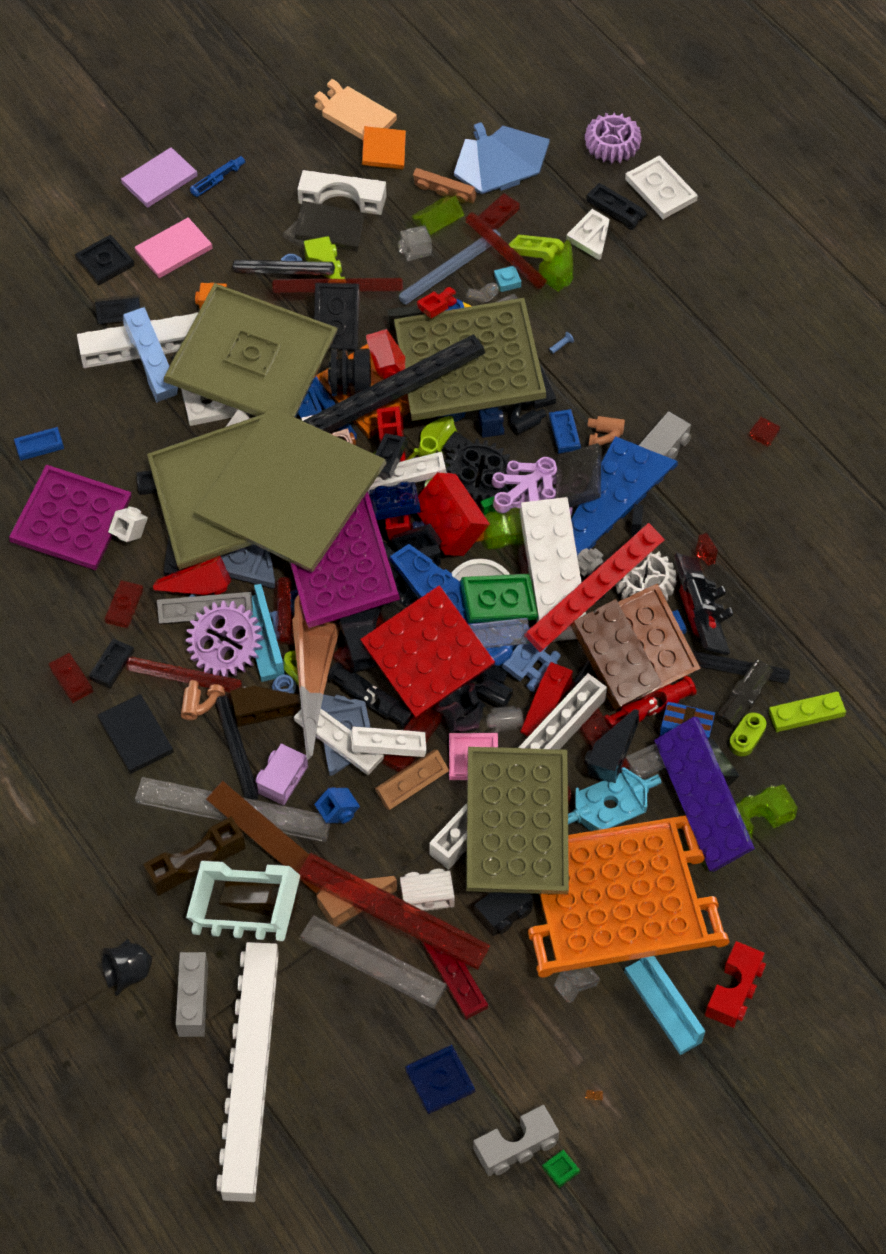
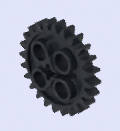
M467 439L465 445L459 442L457 448L452 447L451 452L447 453L444 461L446 472L456 474L475 502L479 501L480 505L482 500L493 497L499 492L508 493L511 491L514 484H505L502 488H496L492 485V478L495 473L507 474L506 468L508 462H510V454L503 455L504 448L495 449L496 443L488 446L487 440L480 444L479 440L476 439L475 443L472 444ZM481 457H483L484 463L478 488H476L475 482L479 470L478 467Z

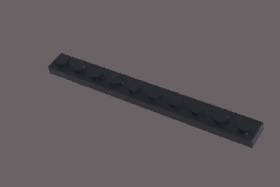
M473 334L303 421L330 433L485 354V349Z

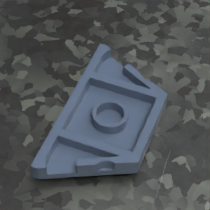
M253 544L221 555L231 578L275 588V578L269 551Z
M323 695L321 709L352 731V727L370 728L365 701L350 700L340 695L335 697ZM324 743L330 776L351 764Z

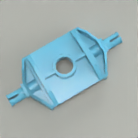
M623 767L616 783L603 780L580 791L577 787L575 792V810L568 814V824L577 821L582 823L588 830L595 831L612 828L646 813L647 793L650 788L662 783L659 775L656 774L653 777L642 780V778ZM613 800L617 803V806L615 808H607L604 802Z

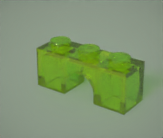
M784 784L777 787L770 786L761 794L747 796L740 803L736 804L750 838H752L754 826L750 821L752 817L762 816L775 828L794 820L798 809Z

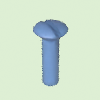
M566 332L565 337L549 348V351L554 354L568 342L574 343L572 335Z
M270 612L276 639H281L282 633L279 617L282 615V612Z

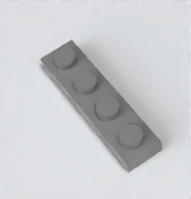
M251 592L160 599L157 600L159 623L199 620L196 615L197 612L204 615L205 606L212 610L213 602L218 607H221L222 601H225L228 607L232 601L236 603L237 608L242 604L245 607L244 613L247 610H251L253 613Z

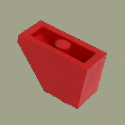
M387 329L366 335L375 370L382 380L405 369V355Z

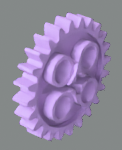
M222 601L221 607H218L213 602L212 610L205 606L204 615L196 613L199 618L198 622L190 621L195 627L194 629H187V632L192 635V637L186 639L187 643L192 644V646L187 648V651L194 653L191 656V660L193 662L198 661L196 666L199 669L205 666L204 672L206 674L213 670V676L218 677L220 672H222L223 677L227 678L228 673L231 671L236 677L237 669L246 672L244 665L253 666L250 659L252 657L259 658L255 650L263 648L257 643V641L264 640L262 635L257 634L262 631V627L256 625L259 621L256 617L251 618L253 614L251 610H247L244 613L245 607L242 604L237 608L236 603L232 601L228 607L227 603ZM225 619V625L222 628H215L218 620ZM211 629L224 638L228 637L232 642L243 646V649L239 650L226 641L222 642L218 637L207 633V630ZM239 630H246L243 638L236 639V633ZM207 640H214V644L210 649H204V644ZM229 650H234V656L230 660H224L225 653Z

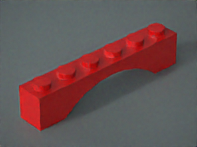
M400 407L377 409L380 443L385 433L404 437ZM405 450L399 462L406 461ZM408 484L385 490V521L390 542H392L391 539L394 535L411 530Z

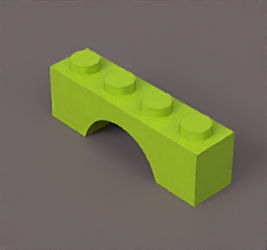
M329 236L304 241L306 261L333 262L335 265L334 274L324 275L328 278V283H346L345 277L340 276V273H342L340 260L336 261L335 259L337 257L335 244L331 245Z

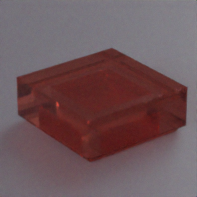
M760 417L750 431L749 437L769 447L780 432V426Z

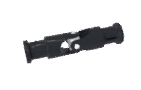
M336 662L329 670L327 680L336 682L351 696L365 701L368 707L386 719L391 718L400 724L403 730H406L414 721L415 717L412 712L400 705L397 699L372 685L357 673H351L343 668L342 663ZM377 699H380V705L375 703Z

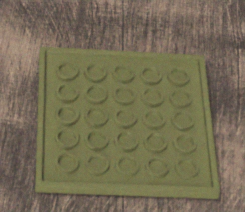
M524 298L447 310L432 319L426 314L394 319L398 345L405 355V369L473 334L485 349V354L407 393L412 421L546 398V390Z

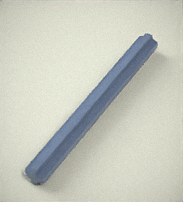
M496 229L491 230L399 294V300L404 305L408 304L501 239L500 233Z

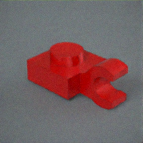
M451 287L446 288L440 294L434 291L417 301L418 309L432 319L447 310L448 306H453L457 303V300L452 296L456 294V291Z

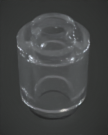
M508 706L490 709V714L486 715L488 729L492 728L494 733L517 730L518 727L523 726L521 708Z

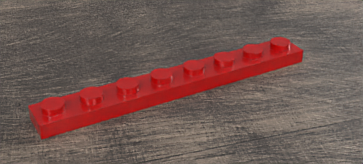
M648 523L530 628L524 636L539 652H542L574 620L583 615L665 539Z

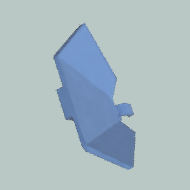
M480 122L474 125L476 130L474 131V136L477 140L465 139L454 176L465 184L475 187V191L480 194L498 188L502 191L519 185L520 180L540 173L550 139L502 126L494 134L487 136L486 130Z

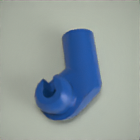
M504 643L494 652L488 651V653L495 661L494 665L500 666L511 658L513 650L509 644Z

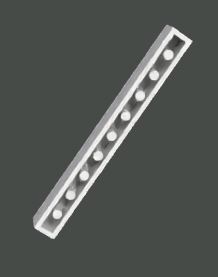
M588 673L519 748L561 749L605 701L607 687ZM467 803L429 843L430 856L448 870L467 850Z
M247 942L246 952H241L240 966L244 967V973L238 977V991L242 992L241 999H236L235 1014L239 1015V1021L233 1025V1039L237 1040L236 1048H231L230 1064H234L233 1073L228 1074V1089H231V1098H226L225 1114H229L228 1123H223L222 1139H226L225 1149L220 1150V1165H223V1175H218L217 1191H221L222 1199L226 1201L255 1202L279 958L277 944Z

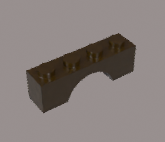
M231 816L210 827L205 837L190 849L176 854L164 852L144 863L146 877L156 894L160 896L198 875L201 861L222 862L246 849L244 835Z

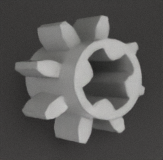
M587 548L582 550L577 556L580 573L584 577L586 575L590 576L603 564L601 558L604 555L596 548L594 550H588Z

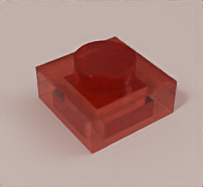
M707 533L699 535L696 546L698 557L703 559L707 566L716 563L718 552L716 546Z

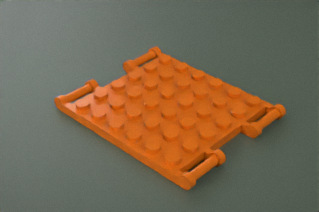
M686 815L568 835L569 892L568 894L539 893L546 924L534 926L528 930L529 939L533 941L538 966L536 969L539 977H548L557 972L709 946L724 947L729 944L728 935L723 930L717 910L719 907L717 898L710 896L697 899L687 863L699 864L705 858L703 851L698 847L697 840ZM679 828L684 831L689 851H683L677 831ZM701 910L708 912L714 934L707 933ZM543 937H550L555 961L548 962Z

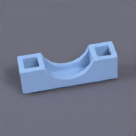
M145 307L123 314L124 327L131 343L134 344L141 358L148 384L156 402L177 395L178 387L164 382V376L169 368V364Z

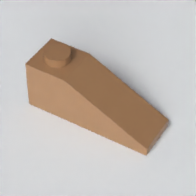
M394 876L337 882L333 886L328 885L320 890L319 894L316 895L317 905L331 926L336 928L397 891V879Z

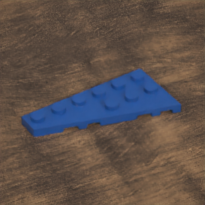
M615 436L571 519L577 556L586 548L590 550L601 536L608 533L620 518L625 517L634 508V504H638L653 486L658 485L670 470L678 466V461Z
M410 544L390 556L389 561L419 599L440 585L487 651L494 652L504 643L511 646L524 637V634L530 629L529 626L523 625L518 621L468 623L461 584L459 580L452 576V573L438 567L432 562V559Z

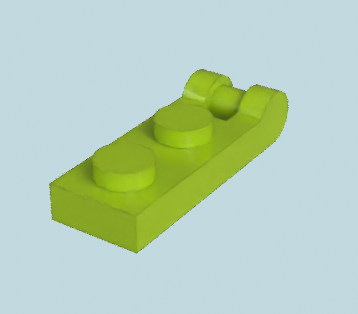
M518 235L506 246L508 254L543 258L547 262H550L555 257V253H559L564 248L563 242L559 239Z

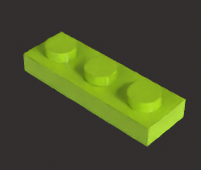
M839 692L769 708V715L776 732L844 717L846 714Z

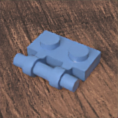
M524 637L513 651L511 658L502 665V668L519 681L527 675L530 678L527 688L530 691H535L550 662L557 664L561 655L557 651H553L548 655L545 649L539 652ZM537 659L542 662V666L538 671L532 667Z

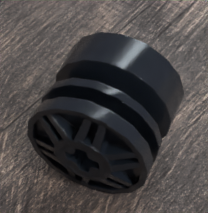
M338 349L331 350V356L328 361V383L332 396H338L339 386H343V396H347L349 386H354L355 394L371 386V354L369 349H355L353 359L348 358L347 349H343L342 359H338Z

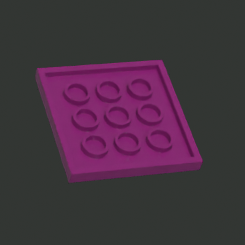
M46 465L9 536L10 542L96 570L113 537V534L108 531L115 511L127 508L132 497L131 492Z

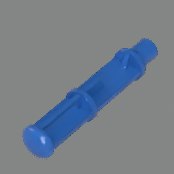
M242 156L235 160L231 159L228 163L210 173L195 185H192L190 187L192 195L199 197L221 182L223 176L232 170L238 171L239 167L245 164V159Z

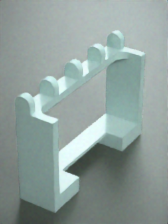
M201 861L186 916L187 919L193 922L192 934L200 935L202 927L212 928V936H220L222 929H234V937L241 938L244 930L256 931V939L259 940L265 938L266 932H276V940L284 941L300 875L290 866L267 865L265 872L232 870L223 862ZM214 880L280 884L271 924L205 919Z

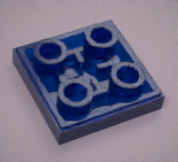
M403 481L397 485L388 487L381 485L369 490L376 520L421 512L415 482Z

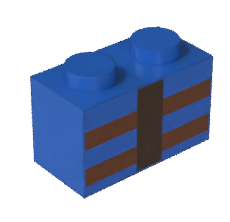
M667 702L660 736L692 717H697L700 720L706 737L710 738L715 712Z

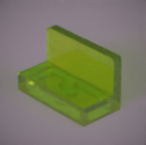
M448 196L412 215L413 220H420L426 234L431 235L464 216V212L457 197Z

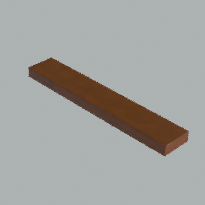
M224 781L206 798L226 818L232 816L239 829L282 866H290L300 875L299 880L316 895L334 877L332 873Z

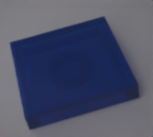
M453 1045L405 1066V1070L428 1114L475 1093V1087Z

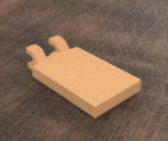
M333 79L327 83V87L331 88L327 92V95L332 97L330 100L320 91L314 96V99L318 101L315 104V108L322 110L324 118L362 140L364 126L388 129L397 120V114L348 86L343 90L340 84Z

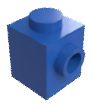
M335 787L328 788L314 804L326 823H347L354 817V813L360 807L348 788Z

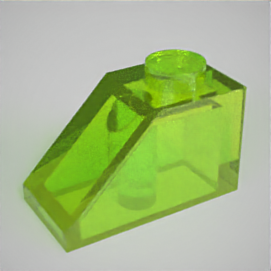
M569 240L563 243L564 248L559 253H555V257L550 262L544 260L539 264V279L558 292L564 286L570 285L573 280V257L571 241Z

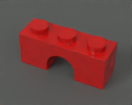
M735 942L727 960L724 973L735 977L739 985L735 988H725L717 984L707 1006L706 1017L732 1028L735 1027L737 1020L743 1021L748 1008L744 1006L746 999L752 1000L757 985L753 984L756 976L761 978L766 967V963L762 962L764 952L740 942Z

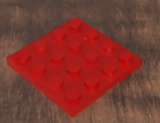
M440 585L360 639L415 718L495 664L491 655Z

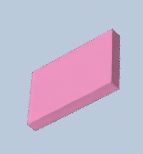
M189 218L135 246V252L158 278L213 249L212 243Z

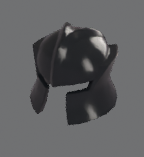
M470 682L436 704L435 710L445 717L449 731L469 732L479 728V723L484 714L483 708L486 705L477 697L475 683Z
M127 939L119 947L103 949L101 961L108 988L118 984L117 991L115 992V995L118 996L127 987L141 982L148 976L152 965V956L147 953L145 948L139 944L130 943Z

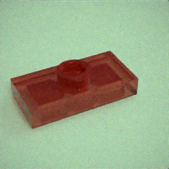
M121 580L106 614L105 622L128 628L143 593V585Z

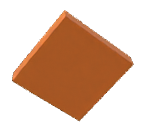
M364 126L362 165L403 169L406 131Z

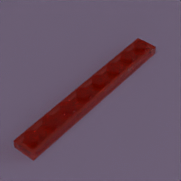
M312 853L309 854L298 873L301 879L477 970H479L491 945Z

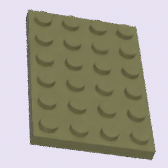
M468 746L466 891L568 894L567 750Z

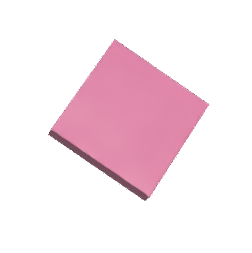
M449 733V780H467L468 746L498 747V733Z

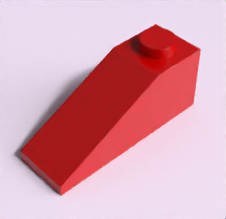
M219 555L159 578L154 583L153 588L158 591L208 595L214 592V595H218L227 590L231 578Z
M550 662L522 726V734L530 736L561 703L572 685L573 670Z

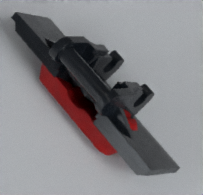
M679 553L674 554V563L682 583L679 591L693 633L700 637L704 649L729 655L730 651L720 623L732 617L733 611L730 607L724 610L723 605L715 603V600L726 594L724 586H720L717 589L714 581L706 579L698 559Z

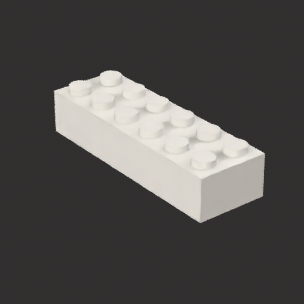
M567 497L521 502L520 518L528 570L538 612L537 622L581 584ZM569 626L553 642L577 638L571 626Z

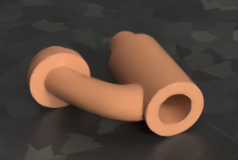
M598 416V419L589 418L588 427L596 428V432L609 433L602 437H598L597 433L595 435L590 434L589 448L596 450V446L613 442L615 436L619 438L620 435H623L625 420Z
M195 680L189 681V686L184 689L181 717L186 720H195L198 716L209 711L216 703L217 697L225 695L224 687L217 684L211 685L207 691L209 698L202 704H199L201 690L198 689L199 683Z

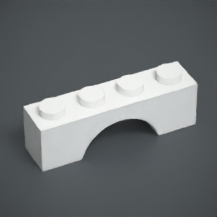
M303 170L298 186L299 204L320 206L331 197L344 196L354 200L361 212L382 215L386 199V182Z

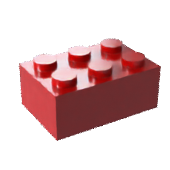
M437 472L412 503L424 524H431L442 540L440 548L445 555L464 556L490 525L456 474Z

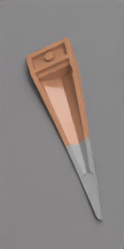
M298 595L295 599V617L292 619L306 757L309 760L313 755L322 699L340 628L338 619L308 628L300 596Z

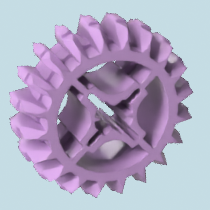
M615 112L613 115L605 113L604 117L598 115L596 120L592 119L586 128V148L589 149L590 155H595L596 159L602 158L603 163L606 160H609L611 164L614 161L621 163L622 159L628 161L630 156L634 157L636 151L640 148V127H637L636 121H631L630 117L624 118L623 113L620 116H617Z

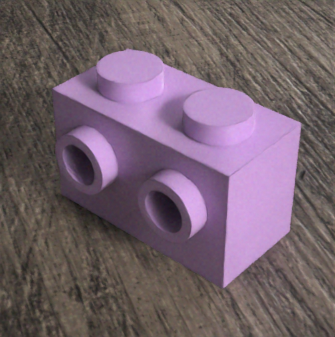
M280 744L277 751L274 750L270 754L265 770H261L257 775L258 793L281 805H285L308 768L306 755Z

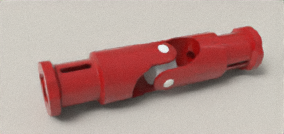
M686 675L681 681L673 685L668 684L644 696L639 701L631 702L621 707L620 711L610 716L608 714L603 716L605 727L609 731L634 709L639 710V722H641L645 716H652L665 710L667 702L678 704L680 699L688 695H696L695 684ZM654 697H658L663 702V706L658 708L657 700Z

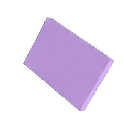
M169 148L121 178V181L148 208L197 177V171L174 149Z

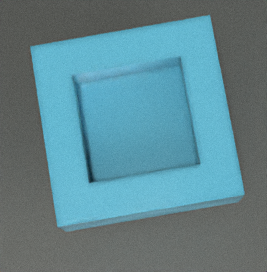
M515 265L494 270V277L500 292L521 287V279Z

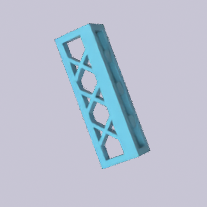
M257 584L254 585L255 595L252 596L253 615L251 618L256 617L259 620L256 625L262 627V631L257 634L262 635L264 640L257 641V643L263 648L255 650V653L259 656L255 660L261 682L284 675V667L262 585Z
M654 956L640 958L639 961L625 968V974L680 1055L702 1043L705 1030Z

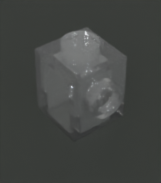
M425 225L400 231L401 240L398 241L400 253L405 254L407 261L432 255V241Z

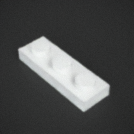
M352 727V752L425 757V732Z

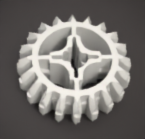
M660 551L656 554L651 552L615 585L617 594H622L621 598L623 600L658 583L667 601L668 596H672L677 582L676 570H673V563H668L667 556L661 558ZM645 574H647V578L645 579V583H643V579H644V577H645Z

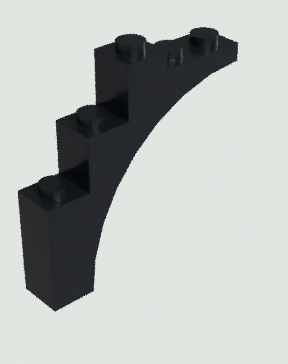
M438 545L425 546L418 550L432 559V562L437 566L441 565V552ZM390 549L386 550L388 560L392 555ZM389 561L398 589L406 581ZM385 604L338 619L339 628L354 672L377 666V663L360 639L376 629L378 618Z

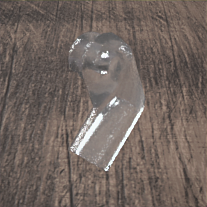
M489 283L480 290L469 288L467 299L488 302L498 294V285L496 283Z

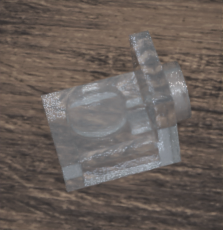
M590 967L560 972L554 986L565 1000L570 1003L574 1001L578 992L597 986L600 978Z

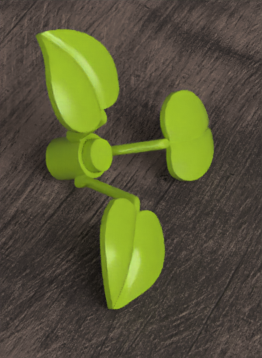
M453 417L440 418L428 424L421 432L419 448H415L414 452L406 460L413 459L416 455L422 457L436 452L444 453L441 451L454 431L457 432ZM431 479L426 480L424 488L431 481Z

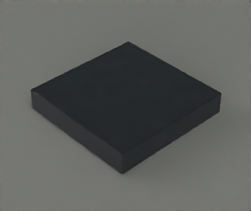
M111 234L74 254L77 262L98 286L135 266L133 259Z

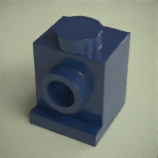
M498 406L479 409L478 422L482 438L504 435L502 410H498Z

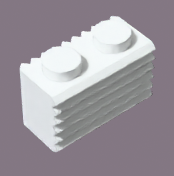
M434 869L429 874L419 875L417 872H411L406 874L405 877H400L403 906L406 914L454 907V891L450 871Z

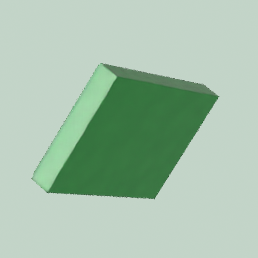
M529 574L462 577L460 580L468 623L536 620L538 617Z

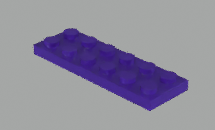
M692 717L655 739V743L700 850L703 851L709 871L715 872L754 850L753 843L699 718Z

